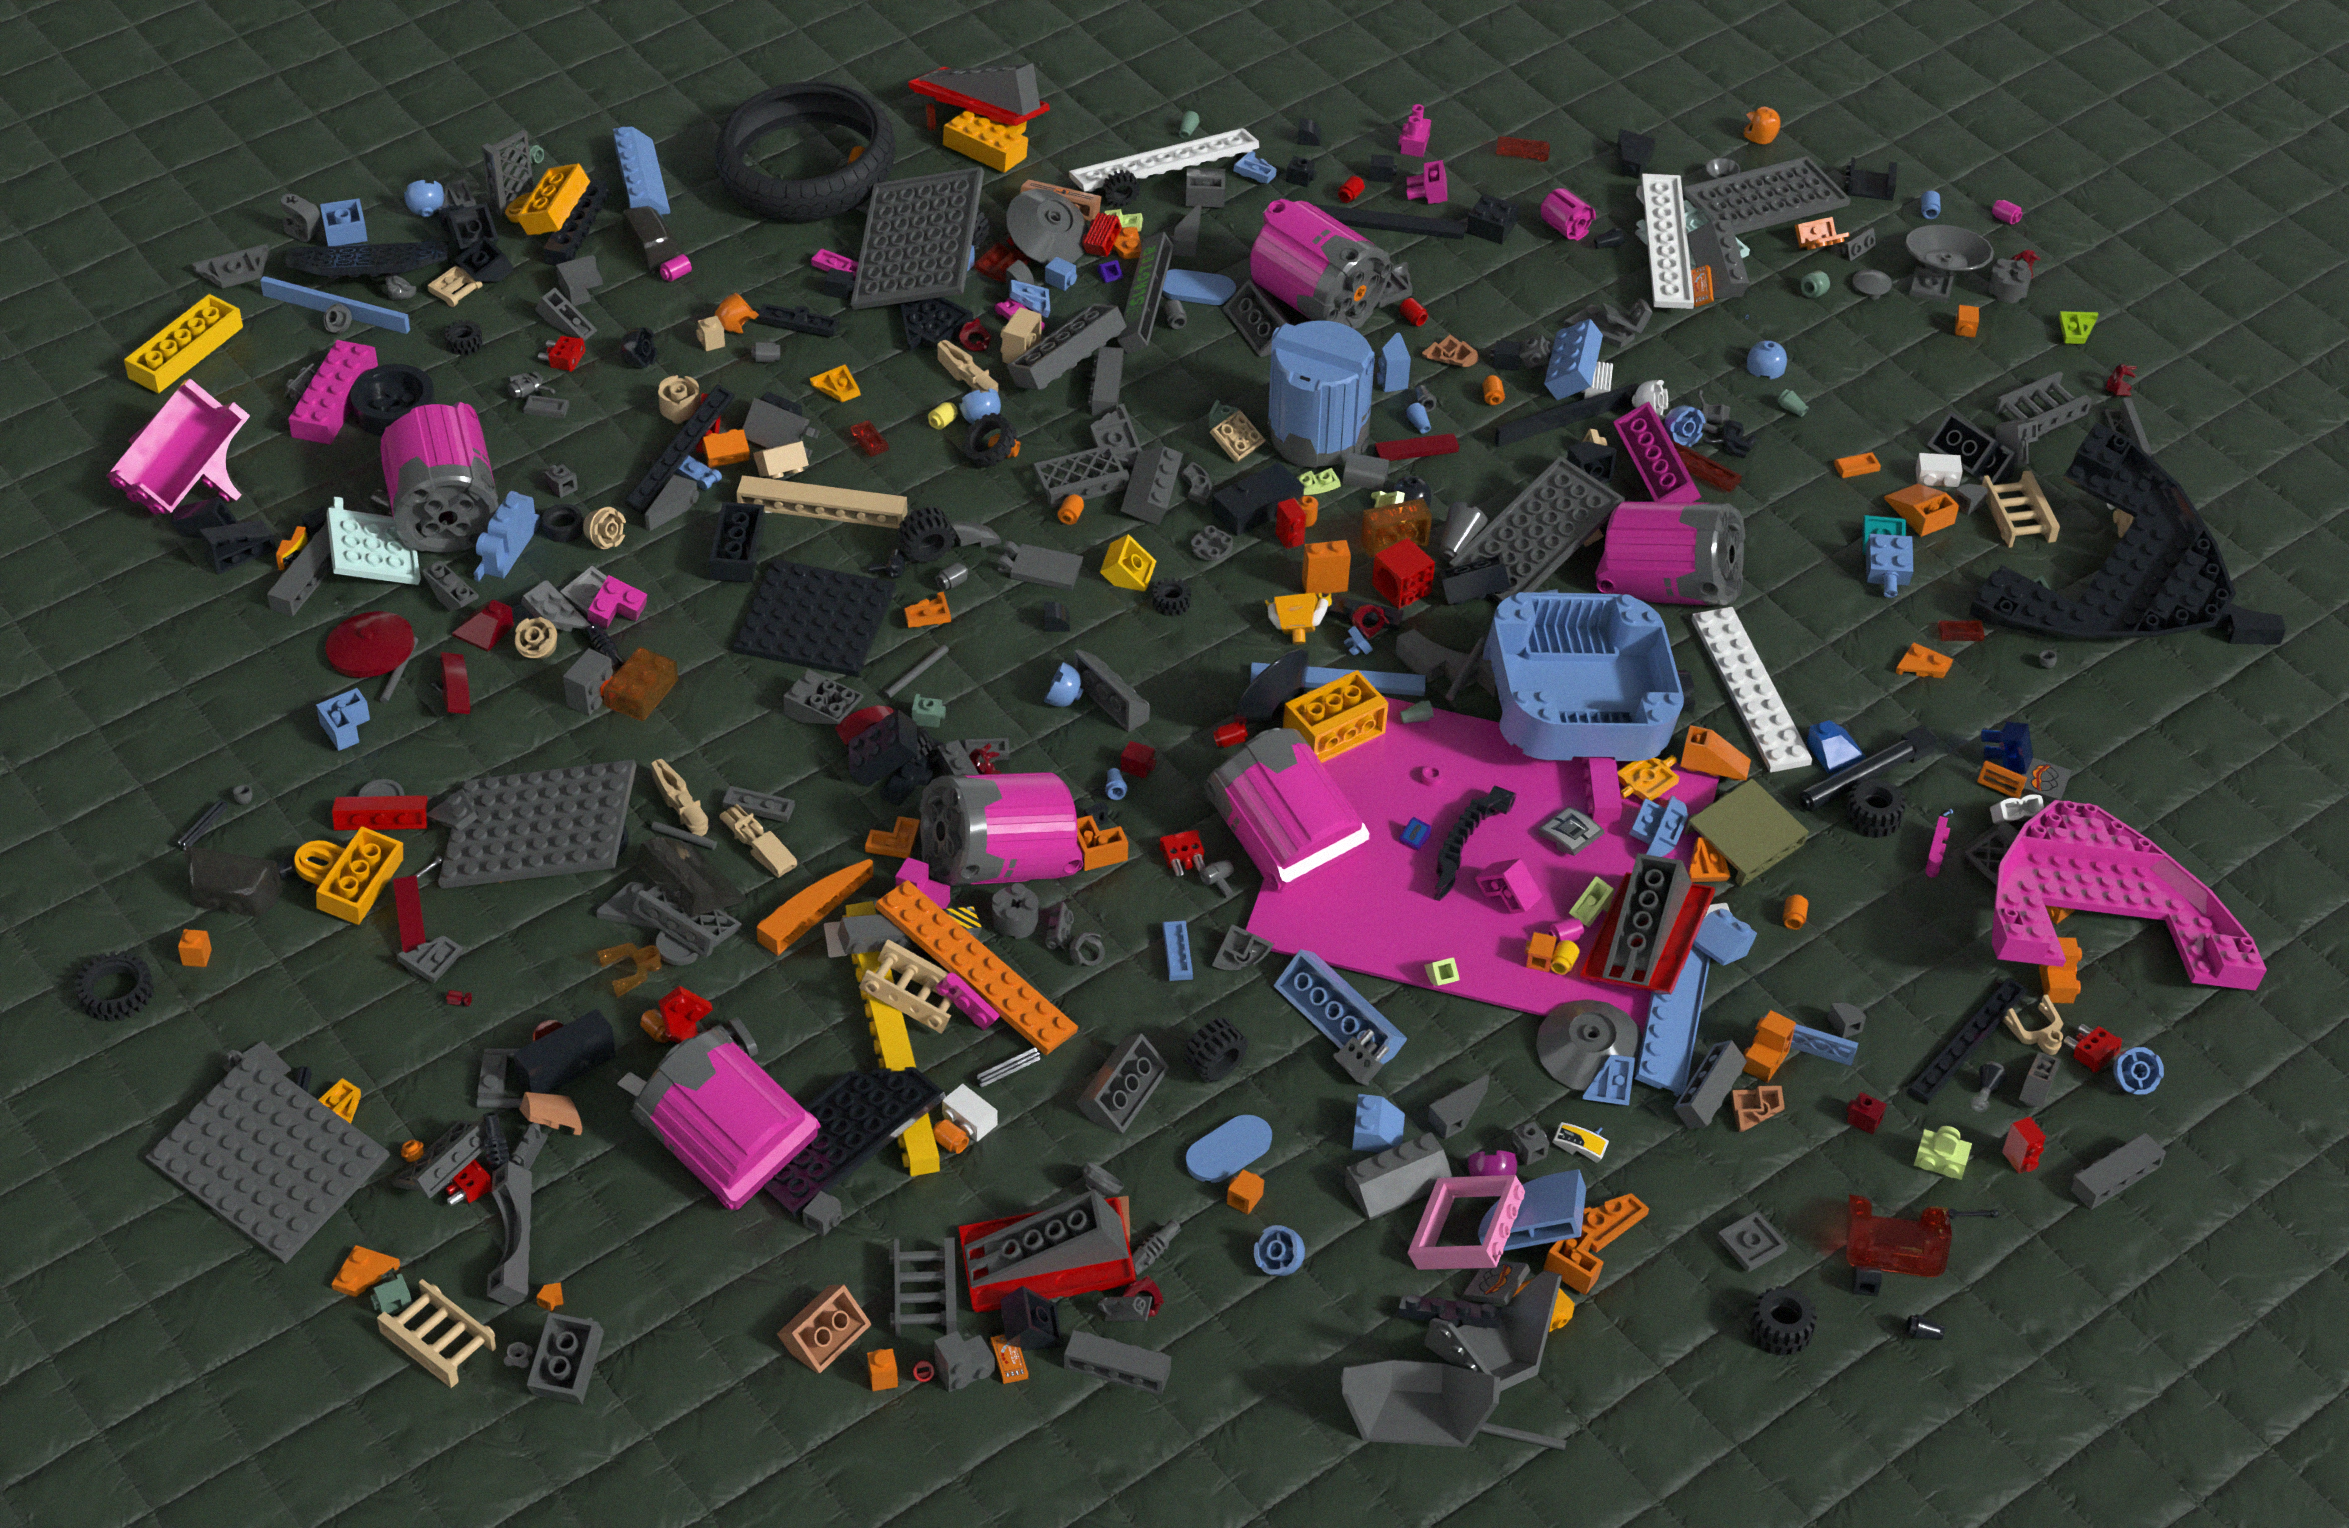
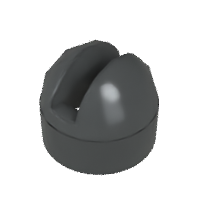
M2052 650L2040 652L2039 662L2042 667L2050 669L2055 666L2057 661L2056 652Z
M240 785L233 790L237 803L245 805L252 800L253 794L250 786Z

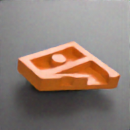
M1137 227L1122 228L1112 249L1117 251L1118 255L1123 259L1140 257L1142 246Z
M1913 643L1897 666L1896 674L1903 675V671L1916 672V676L1944 678L1952 665L1953 659Z
M1699 837L1694 844L1688 872L1691 882L1727 881L1731 876L1725 857L1704 837Z

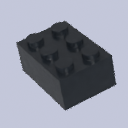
M898 709L875 725L870 726L858 736L853 737L849 741L850 775L869 787L918 756L916 722Z

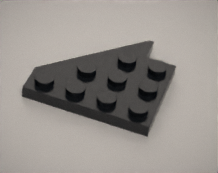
M943 297L900 303L909 351L913 350L921 342L938 350L939 342L943 340L948 341L962 329L965 323L974 319L973 312Z

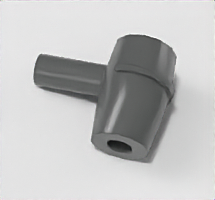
M1229 860L1210 863L1200 870V878L1205 885L1216 883L1226 898L1231 897L1234 893L1224 880L1234 872L1233 865Z

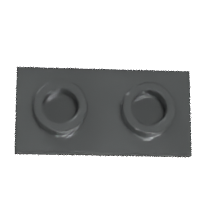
M1874 228L1861 232L1856 238L1841 244L1839 252L1842 255H1848L1849 261H1852L1875 247Z
M314 363L308 368L303 367L295 380L290 379L287 382L283 398H287L290 395L293 401H300L317 371L312 370Z
M1061 902V908H1054L1050 912L1048 924L1050 929L1047 930L1045 943L1049 949L1061 946L1064 952H1067L1068 942L1071 939L1070 929L1071 924L1074 922L1072 911L1068 910L1064 902Z
M532 1122L527 1125L509 1156L510 1162L528 1171L548 1138L547 1134L541 1133L539 1124Z
M1105 1297L1099 1301L1098 1306L1100 1310L1106 1313L1105 1322L1147 1321L1152 1297Z

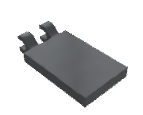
M754 398L743 426L746 439L767 448L802 441L804 434L817 439L820 432L808 426L810 420L757 398ZM804 447L806 457L810 458L813 450Z
M1006 541L1004 555H1001L998 560L1000 564L998 571L1010 573V578L1072 591L1083 564V556L1027 544H1021V547H1018L1015 543Z

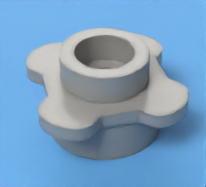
M521 1342L509 1345L507 1357L504 1358L505 1365L526 1368L529 1365V1355L533 1353L532 1347L526 1346Z

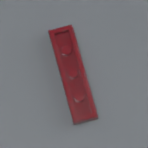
M1454 433L1375 443L1374 449L1378 458L1393 461L1459 452V445Z

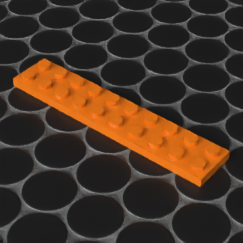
M906 880L876 902L875 908L946 970L959 976L1006 1022L1044 1055H1048L1077 1032L1078 1026L909 880Z

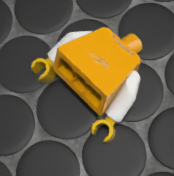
M1320 592L1318 594L1319 601L1315 593L1274 597L1275 601L1269 603L1267 599L1265 603L1268 608L1269 619L1285 635L1292 634L1294 645L1305 644V633L1315 631V626L1320 624L1328 606L1332 604L1331 593L1327 597H1322Z

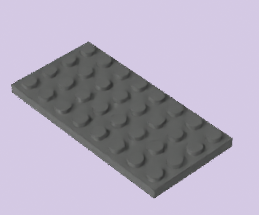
M1808 156L1686 186L1682 192L1709 221L1730 220L1735 235L1849 206L1851 201Z
M1560 456L1449 562V567L1502 554L1511 588H1508L1506 592L1501 594L1493 592L1489 593V595L1501 603L1504 599L1519 592H1534L1610 518L1615 507L1625 501L1624 497Z

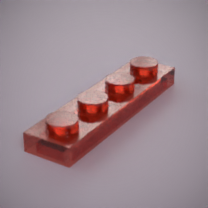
M1672 440L1687 471L1728 492H1731L1741 482L1742 475Z

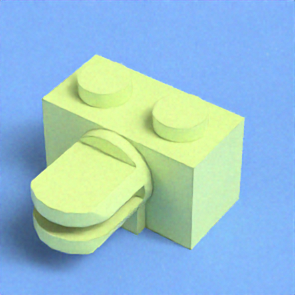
M1950 1126L1940 1127L1937 1133L1924 1129L1914 1166L1962 1180L1972 1143L1960 1140V1132Z

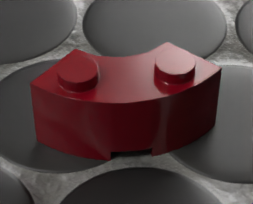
M880 705L868 707L847 715L835 729L844 744L849 747V741L853 737L858 736L894 711L890 707Z

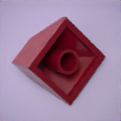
M493 599L477 607L452 633V636L489 652L514 626L512 609L510 606Z

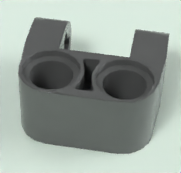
M285 194L282 196V210L292 215L283 220L284 232L304 243L308 242L321 230L318 208L313 203L295 194Z

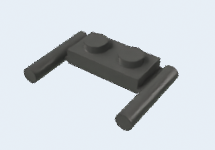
M484 1049L477 1108H520L523 1099L503 1098L508 1058H514L513 1053L520 1049Z

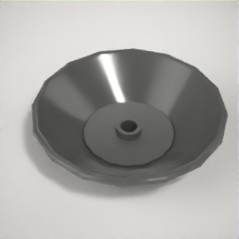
M1036 188L1023 191L1011 200L1006 212L1007 230L1014 244L1027 257L1041 264L1048 265L1055 257L1074 263L1085 253L1082 238L1084 234L1088 233V225L1081 211L1068 198L1051 190Z
M1950 225L1919 227L1907 234L1905 246L1913 257L1931 271L1944 276H1956L1983 268L1992 261L1994 254L1990 243L1979 234Z
M1586 999L1565 1003L1550 1012L1539 1027L1536 1048L1542 1066L1554 1080L1572 1090L1586 1092L1610 1055L1635 1058L1634 1077L1643 1037L1638 1025L1626 1012L1607 1002Z

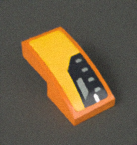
M297 526L291 541L282 540L276 553L279 570L289 567L292 561L296 560L301 554L303 548L307 546L306 527Z

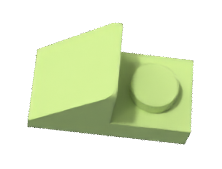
M1596 876L1570 910L1569 914L1578 918L1581 923L1589 928L1602 909L1608 913L1615 889Z

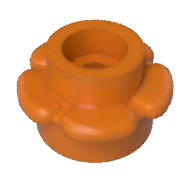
M416 1140L407 1141L402 1146L401 1156L407 1162L418 1160L424 1155L423 1143Z

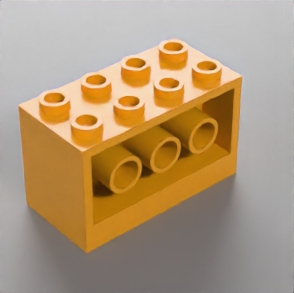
M1356 670L1285 703L1283 728L1299 730L1318 759L1323 763L1384 734L1388 702Z

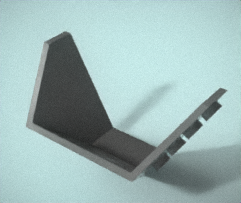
M1543 1271L1535 1277L1507 1305L1502 1307L1499 1329L1470 1325L1456 1328L1451 1322L1434 1318L1430 1321L1424 1345L1452 1365L1500 1377L1501 1391L1538 1375L1562 1275Z
M1389 1359L1344 1367L1341 1375L1342 1394L1363 1441L1467 1447L1499 1404V1395L1501 1393L1500 1377L1443 1362Z

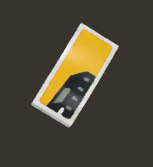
M1563 1122L1559 1124L1552 1143L1573 1155L1578 1151L1596 1163L1602 1159L1609 1142L1607 1139L1589 1130Z

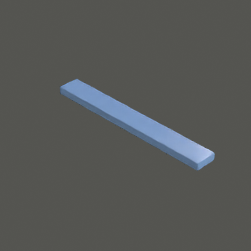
M265 276L260 280L263 296L326 312L333 304H342L349 308L352 320L405 334L410 331L408 314Z
M1252 662L1250 683L1270 664ZM1308 667L1305 687L1319 688L1356 670ZM1358 670L1379 693L1424 696L1425 675Z

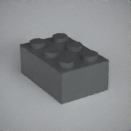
M549 1312L527 1382V1387L533 1395L580 1405L583 1404L604 1334L598 1322Z

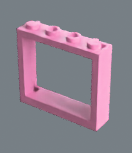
M1517 1176L1438 1178L1408 1251V1255L1418 1270L1496 1268L1503 1254L1507 1238L1510 1236V1230L1517 1217L1521 1201L1524 1199L1525 1190ZM1501 1196L1482 1246L1435 1247L1454 1198Z

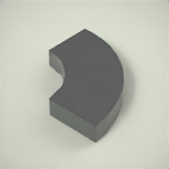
M1191 462L1181 473V479L1190 486L1188 498L1206 506L1212 494V484L1209 475L1201 466Z

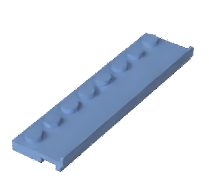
M1694 945L1691 947L1685 966L1681 970L1672 994L1662 995L1651 992L1634 1078L1658 1089L1663 1087L1671 1090L1677 1097L1682 1095L1687 1087L1711 958Z

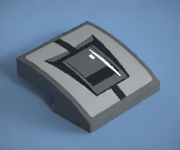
M1567 807L1538 829L1540 837L1556 842L1559 851L1575 856L1605 834L1604 829L1595 821L1571 807Z

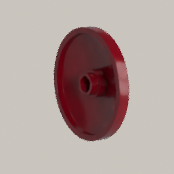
M384 611L366 612L343 621L331 632L326 642V653L330 664L338 672L351 677H373L387 673L405 662L414 649L415 638L411 625L403 617Z

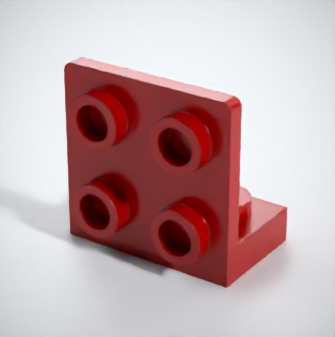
M678 986L658 1001L661 1010L660 1015L666 1029L665 1034L669 1040L679 1044L687 1038H693L698 1035L696 1022L713 1010L711 1002L681 986Z

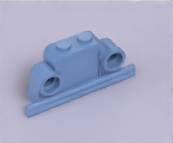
M510 491L488 524V533H481L477 540L476 553L482 556L483 560L473 573L475 581L479 582L484 573L504 579L541 524L540 515L535 514L532 497Z

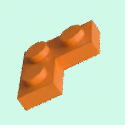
M898 816L893 833L870 829L865 852L905 859L907 857L911 858L920 828V820Z

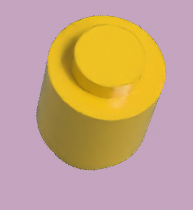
M1562 940L1557 944L1550 964L1553 972L1565 975L1571 971L1580 952L1574 942Z

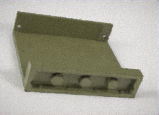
M1753 779L1746 783H1740L1731 793L1723 794L1716 803H1710L1699 814L1695 813L1690 816L1685 830L1686 835L1698 831L1738 870L1735 882L1740 887L1803 846L1809 833L1803 825Z

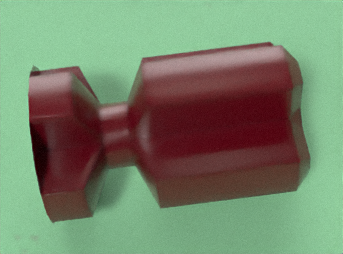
M449 990L446 996L447 1003L461 1005L464 1002V1005L469 1007L472 1001V994L467 992L463 996L462 991Z

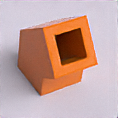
M561 1282L543 1286L536 1296L539 1307L552 1311L555 1306L563 1305Z

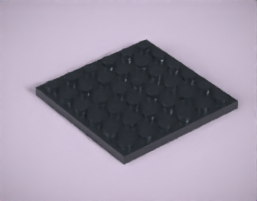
M773 559L733 646L734 653L859 678L896 591V583Z

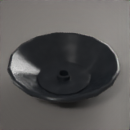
M1302 649L1290 651L1263 670L1248 686L1238 701L1233 714L1235 723L1238 722V724L1246 726L1282 718L1284 716L1285 703L1302 696L1304 693L1309 664L1308 651Z

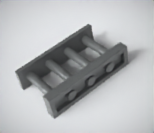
M2059 371L1998 397L1995 413L1998 415L2008 410L2018 420H2038L2039 436L2087 415L2092 399L2088 395L2074 398L2060 385L2063 373ZM2055 391L2067 403L2059 405L2047 393ZM2039 397L2052 410L2044 412L2032 400ZM2024 404L2036 417L2028 418L2017 406Z
M954 1237L944 1238L945 1248H940L938 1251L900 1252L899 1239H894V1249L889 1250L890 1265H894L895 1312H890V1328L895 1327L896 1338L901 1337V1325L941 1323V1326H946L947 1335L957 1331ZM940 1261V1263H945V1268L940 1269V1271L900 1272V1262ZM940 1281V1284H945L946 1289H941V1292L900 1293V1283ZM941 1302V1305H946V1310L941 1311V1313L901 1314L900 1304Z

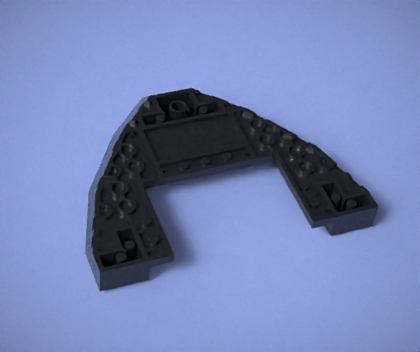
M2096 422L2077 449L2074 460L2063 475L2062 480L2135 517L2128 530L2077 604L2001 564L1996 572L1992 571L1972 600L1969 612L1970 615L1990 625L2023 630L2031 634L2054 639L2149 638L2215 627L2234 599L2236 592L2216 540L2181 485L2134 441Z

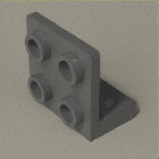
M1640 298L1637 303L1632 305L1630 315L1605 303L1601 305L1604 315H1606L1609 322L1615 325L1620 323L1631 333L1635 331L1642 333L1652 315L1648 303Z

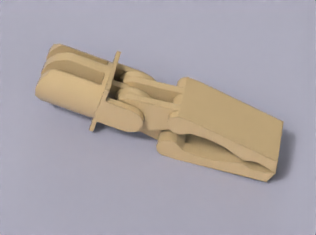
M947 340L938 343V360L956 380H965L972 387V392L980 390V393L989 392L988 389H994L998 392V383L989 376V370L983 371L972 361V356Z
M663 759L655 760L651 763L653 779L668 807H673L678 815H680L681 825L685 824L693 834L704 836L708 830V817L700 807V800L695 802L692 800V796L686 788V782Z
M736 804L734 807L729 808L727 812L724 811L720 814V819L734 832L735 839L738 838L742 843L751 845L753 848L751 850L752 856L779 878L797 866L796 858L770 830L763 833V827L753 818V813L748 815Z

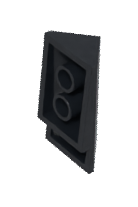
M1952 411L1949 412L1927 444L1940 454L1960 455L1962 468L1983 481L1984 476H1989L1993 485H1999L2013 476L2016 453Z

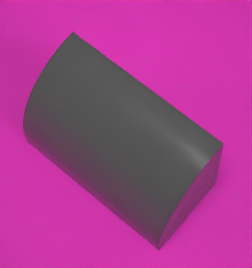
M1349 452L1344 470L1343 484L1383 492L1388 478L1389 460Z

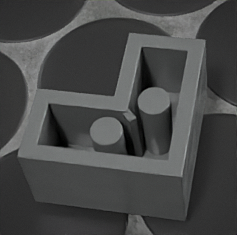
M589 648L565 673L563 680L568 707L588 716L600 707L602 703L600 687L613 674L611 658Z
M958 1331L934 1340L935 1370L948 1392L962 1389L969 1383L987 1378L991 1373L995 1372L994 1356L981 1335L964 1342Z

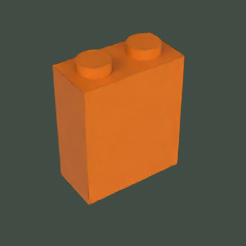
M1347 540L1304 545L1302 584L1305 594L1315 593L1318 595L1320 592L1327 594L1348 591L1351 554Z

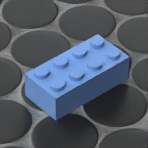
M1591 319L1579 321L1575 325L1563 328L1556 333L1544 384L1557 401L1590 388L1592 385L1603 334Z

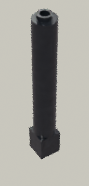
M1920 725L1902 734L1900 741L1801 791L1799 803L1803 809L1811 812L1850 792L1852 787L1857 785L1859 781L1864 782L1868 778L1873 780L1909 760L1915 763L1932 754L1937 738L1924 725Z

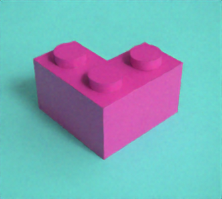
M608 575L588 609L587 620L598 624L606 630L616 613L636 622L646 606L647 594Z
M907 857L896 875V887L909 880L941 909H946L950 902V886L930 880L928 864Z
M1521 858L1491 863L1475 877L1486 897L1501 895L1511 914L1528 911L1543 897L1538 889V885L1533 881Z

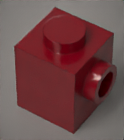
M1130 741L1121 755V771L1145 779L1148 773L1153 771L1156 766L1157 759L1154 758L1155 749Z
M1860 1092L1856 1100L1852 1098L1847 1106L1846 1111L1849 1112L1847 1123L1873 1135L1883 1120L1887 1104Z

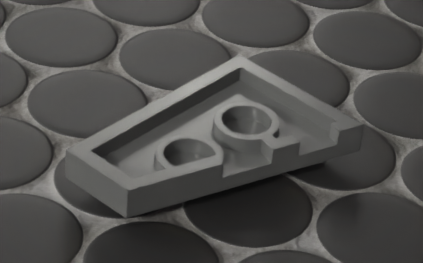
M1593 304L1564 321V327L1568 328L1579 321L1591 319L1603 334L1602 341L1619 348L1633 341L1635 333L1627 331L1622 324L1618 323L1615 325L1609 322L1604 312Z

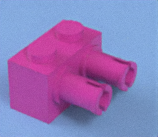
M1420 104L1413 105L1412 116H1409L1407 123L1403 124L1402 134H1400L1398 146H1401V154L1423 157L1430 136L1431 120L1423 118L1424 107Z
M1443 160L1424 163L1422 175L1407 177L1408 200L1425 197L1428 200V204L1447 201V177Z

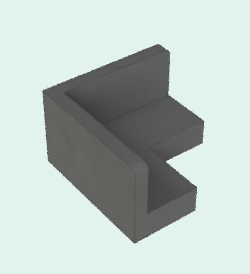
M594 255L556 265L558 283L573 306L591 302L587 289L603 285L602 277L596 267Z
M2016 419L1996 425V441L2016 453L2014 466L2029 463L2028 443L2038 441V420Z

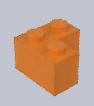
M1092 815L1077 819V840L1084 853V871L1128 860V841L1121 826L1099 831Z
M2057 937L2066 961L2063 967L2039 965L2044 995H2048L2052 1003H2074L2076 995L2080 994L2081 984L2076 979L2077 963L2082 959V950L2078 947L2076 938Z
M1770 1010L1766 1017L1762 1016L1756 1026V1029L1759 1031L1754 1037L1753 1046L1751 1048L1747 1047L1743 1053L1747 1062L1742 1070L1768 1083L1790 1051L1796 1022Z
M1582 1226L1581 1237L1557 1241L1548 1252L1543 1270L1561 1274V1281L1586 1295L1598 1280L1604 1263L1589 1253L1595 1233Z

